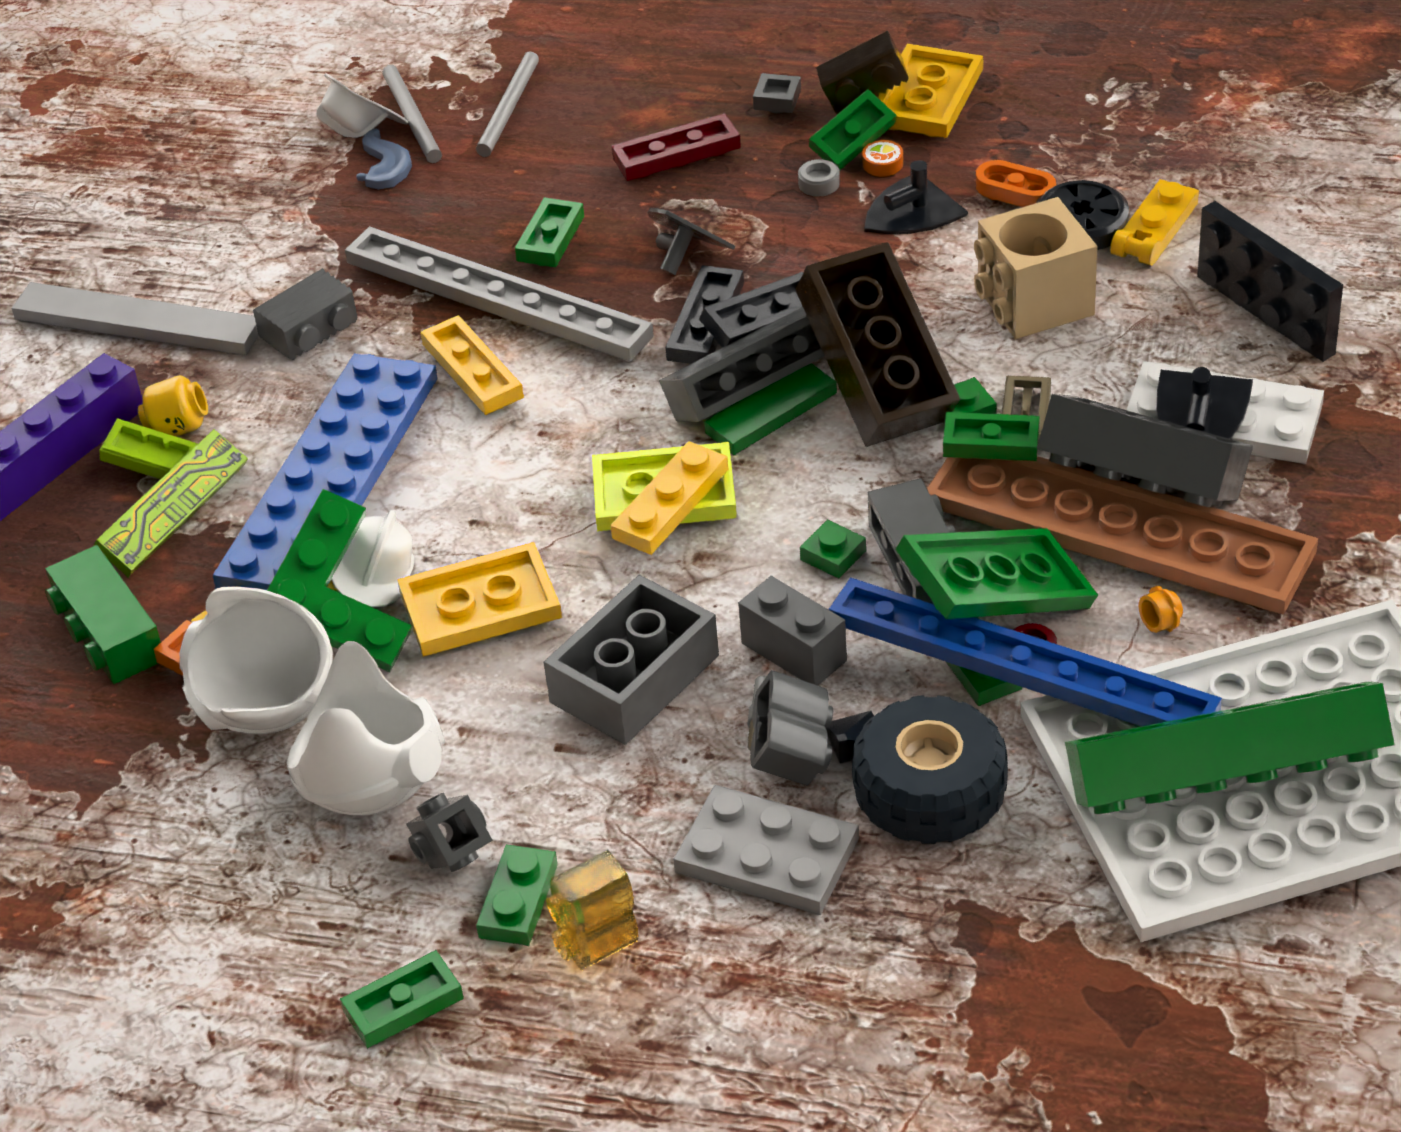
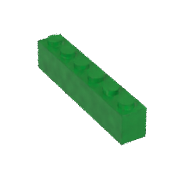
M1361 682L1065 742L1076 803L1085 807H1093L1094 814L1126 809L1124 800L1143 796L1145 804L1170 801L1177 798L1175 790L1195 786L1196 793L1223 790L1228 788L1226 779L1241 776L1246 777L1247 783L1273 780L1278 778L1277 769L1295 765L1297 773L1322 770L1329 767L1327 759L1346 755L1347 762L1349 763L1371 760L1379 757L1378 748L1395 745L1383 683Z

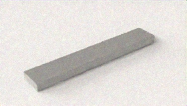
M34 282L28 284L11 308L15 320L247 355L259 336L254 315Z

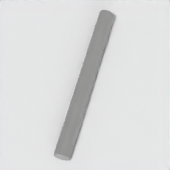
M526 52L476 146V151L480 156L488 157L494 149L539 62V57L536 53Z
M387 65L384 67L382 74L405 119L408 121L417 142L428 162H438L442 157V153L396 66Z

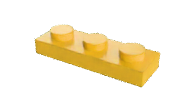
M459 315L421 331L423 346L485 415L524 398L523 387L519 380Z
M688 441L610 525L612 539L652 555L729 470L728 457Z

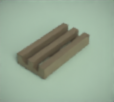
M1006 376L1002 414L1012 415L1015 387H1023L1020 415H1030L1033 388H1041L1038 416H1040V439L1050 403L1051 378Z

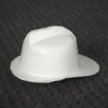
M324 74L331 83L317 109L316 115L319 120L338 134L352 138L364 136L386 117L402 124H408L404 117L394 111L354 93L329 74Z
M390 510L385 517L369 516L364 518L332 577L333 585L339 593L372 608L384 607L397 601L401 596L397 579L410 576L414 566L412 536L408 529L396 522V511Z

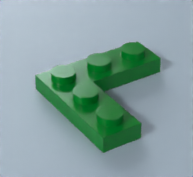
M322 489L267 591L284 596L311 612L323 625L329 636L331 647L339 649L347 641L357 642L369 652L379 668L390 673L411 634L412 625L327 587L365 518L366 507Z

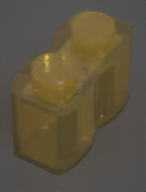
M609 850L551 878L550 890L552 896L546 898V904L557 927V930L552 932V939L557 951L565 961L573 959L578 968L583 970L637 942L638 927L632 910L634 906L632 886L628 874Z

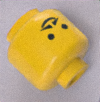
M181 375L145 388L142 397L143 404L138 406V415L144 427L176 437L200 428L204 416L208 414V403L201 386L195 381L191 383L188 378Z

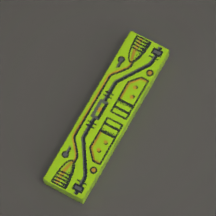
M213 429L96 540L94 546L98 545L106 558L123 574L129 577L245 465L248 458Z

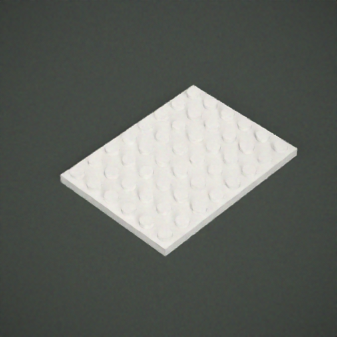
M1393 600L1138 670L1221 697V711L1361 682L1383 683L1395 745L1378 748L1379 757L1375 759L1349 763L1347 762L1346 755L1327 759L1329 767L1322 770L1297 773L1295 765L1277 769L1278 778L1273 780L1247 783L1246 777L1241 776L1226 779L1228 788L1223 790L1196 793L1195 786L1175 790L1177 798L1170 801L1145 804L1143 796L1124 800L1126 806L1124 810L1094 814L1093 807H1085L1076 803L1065 742L1141 726L1048 695L1021 702V718L1140 942L1401 866V612Z

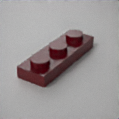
M724 113L612 145V155L621 173L629 181L636 178H645L653 173L674 167H682L691 162L712 156H720L726 152L740 149L741 140L739 132Z

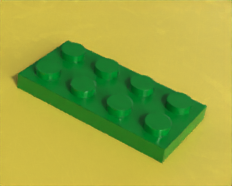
M1047 528L903 535L895 549L907 565L911 575L918 580L934 602L935 608L945 619L1090 609L1098 597V593Z

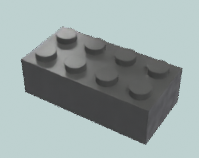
M1052 394L1037 449L1050 452L1049 461L1072 468H1077V466L1089 468L1090 464L1095 465L1093 474L1117 481H1121V479L1133 481V478L1136 477L1140 478L1138 483L1140 488L1161 494H1166V492L1177 494V491L1181 490L1185 491L1183 500L1205 507H1211V505L1222 507L1223 501L1238 500L1253 446L1082 397Z

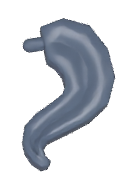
M372 129L362 138L363 149L369 155L380 159L381 162L372 166L368 174L358 173L356 178L358 181H365L366 187L378 190L394 187L407 177L412 168L409 151L399 144L379 139L381 138L380 131Z

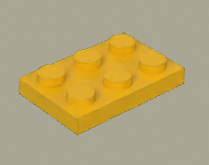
M907 44L901 54L909 77L907 83L901 81L900 86L894 85L893 90L887 89L885 94L879 93L877 97L897 115L896 123L889 129L921 133L930 137L947 138L983 70V56Z
M534 542L397 579L399 592L423 657L562 618L560 602Z

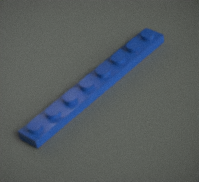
M851 577L829 608L830 611L845 619L846 629L1141 727L1221 711V697L974 617L945 619L935 608L934 604Z

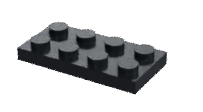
M1213 201L1202 207L1197 277L1320 361L1324 362L1334 356L1337 347L1343 284L1218 202Z

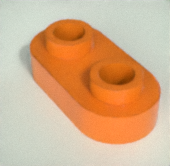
M991 160L982 163L976 169V190L979 194L991 200H998L1020 207L1035 204L1039 197L1050 188L1056 186V179L1050 173L1008 161Z

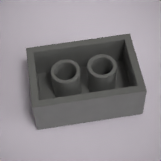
M638 575L543 662L549 702L626 745L719 656L716 615L657 583Z

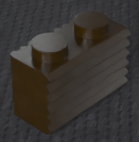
M888 31L816 67L820 85L837 115L867 89L878 97L879 93L885 94L887 89L893 90L894 85L900 86L901 81L907 83L909 78L903 58Z

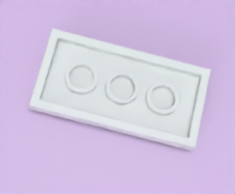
M1143 361L1127 410L1158 419L1156 405L1160 370L1192 373L1194 369ZM1210 371L1211 375L1253 379L1250 402L1244 421L1231 440L1252 445L1251 455L1306 464L1323 405L1324 390Z

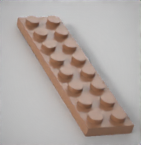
M1037 456V461L947 457L927 487L930 495L936 494L938 496L943 512L1002 530L1047 528L1062 548L1284 615L1317 552L1318 538L1214 507L1190 503L1183 500V498L1149 491L1125 481L1104 478L1084 469L1056 464L1049 461V459Z

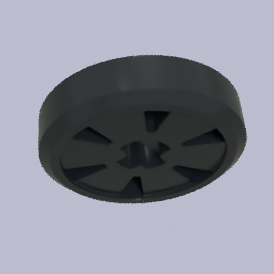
M1077 180L1061 183L1046 191L1036 202L1059 197L1097 245V250L1111 246L1116 231L1122 230L1129 221V205L1125 197L1116 189L1099 182Z

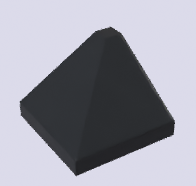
M872 711L831 722L827 736L840 764L853 760V747L856 737L862 731L863 725L871 717H874Z

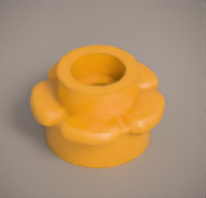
M1154 586L1149 590V594L1142 596L1139 600L1140 617L1144 625L1151 632L1158 633L1165 629L1168 632H1172L1173 629L1179 626L1180 618L1183 615V606L1180 598L1173 591L1162 589L1160 586Z

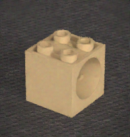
M1059 197L978 220V239L974 241V251L978 260V274L974 275L975 289L978 296L982 300L986 299L990 304L997 322L1000 325L1004 324L1015 340L1095 315L1097 245Z

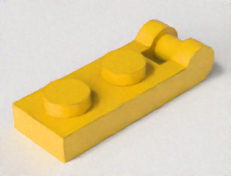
M1159 179L1122 230H1117L1114 234L1110 248L1111 254L1123 258L1127 255L1138 257L1140 263L1153 266L1197 206L1199 190L1183 186L1177 182Z

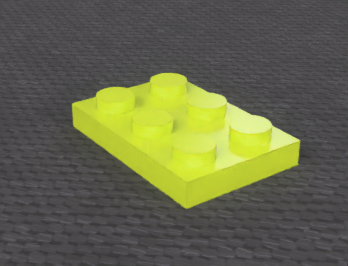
M729 442L702 444L700 446L726 455L728 457L729 470L680 524L737 518ZM683 446L592 455L597 532L611 530L610 525Z

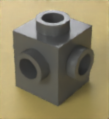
M444 793L438 794L416 807L420 816L406 823L412 834L408 841L413 853L421 863H428L431 869L449 867L451 872L459 870L479 857L476 850L493 841L486 829L487 824L483 813L470 800L468 795L447 799ZM438 824H441L445 827L447 832L446 839Z

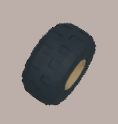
M924 695L911 697L906 701L892 703L884 708L883 711L871 717L863 725L859 736L856 737L852 762V778L856 800L861 810L865 812L873 824L899 839L908 842L910 840L919 841L922 844H936V842L941 841L952 842L959 840L989 823V820L996 812L998 813L1003 804L1008 780V759L1004 738L1001 737L998 727L990 718L988 719L978 709L963 701L960 703L952 700L950 697L939 695L937 697H924Z

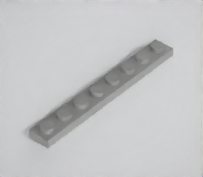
M370 226L345 249L347 263L629 362L654 337L653 324L651 322Z

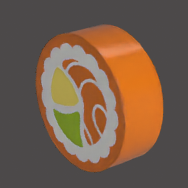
M878 140L867 144L862 150L863 168L871 175L887 177L896 174L903 167V149L896 142Z

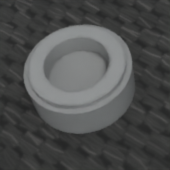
M824 159L806 162L798 170L800 190L811 196H826L835 192L840 185L838 166Z

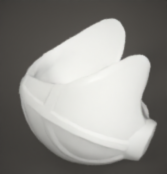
M220 587L215 589L206 600V611L208 614L204 619L194 621L189 625L182 641L180 669L183 672L184 685L182 688L187 701L196 715L211 730L230 729L246 734H269L296 725L305 719L314 708L333 662L331 643L323 625L305 607L279 594L263 589L245 587Z
M347 641L339 647L315 706L290 749L286 763L293 787L305 800L336 813L371 815L382 813L402 804L412 797L425 782L430 781L436 775L441 764V746L445 743V739L438 719L428 701L423 697L412 699L395 688L383 676L373 657L362 645L354 641Z

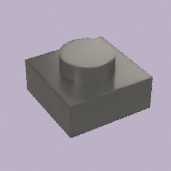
M762 73L753 95L754 110L772 113H793L801 92V77Z

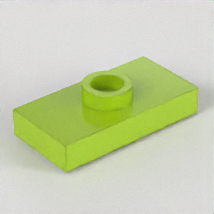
M117 418L99 450L100 460L161 479L198 443Z

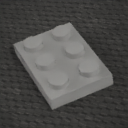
M714 785L673 859L675 873L821 915L859 840V825Z

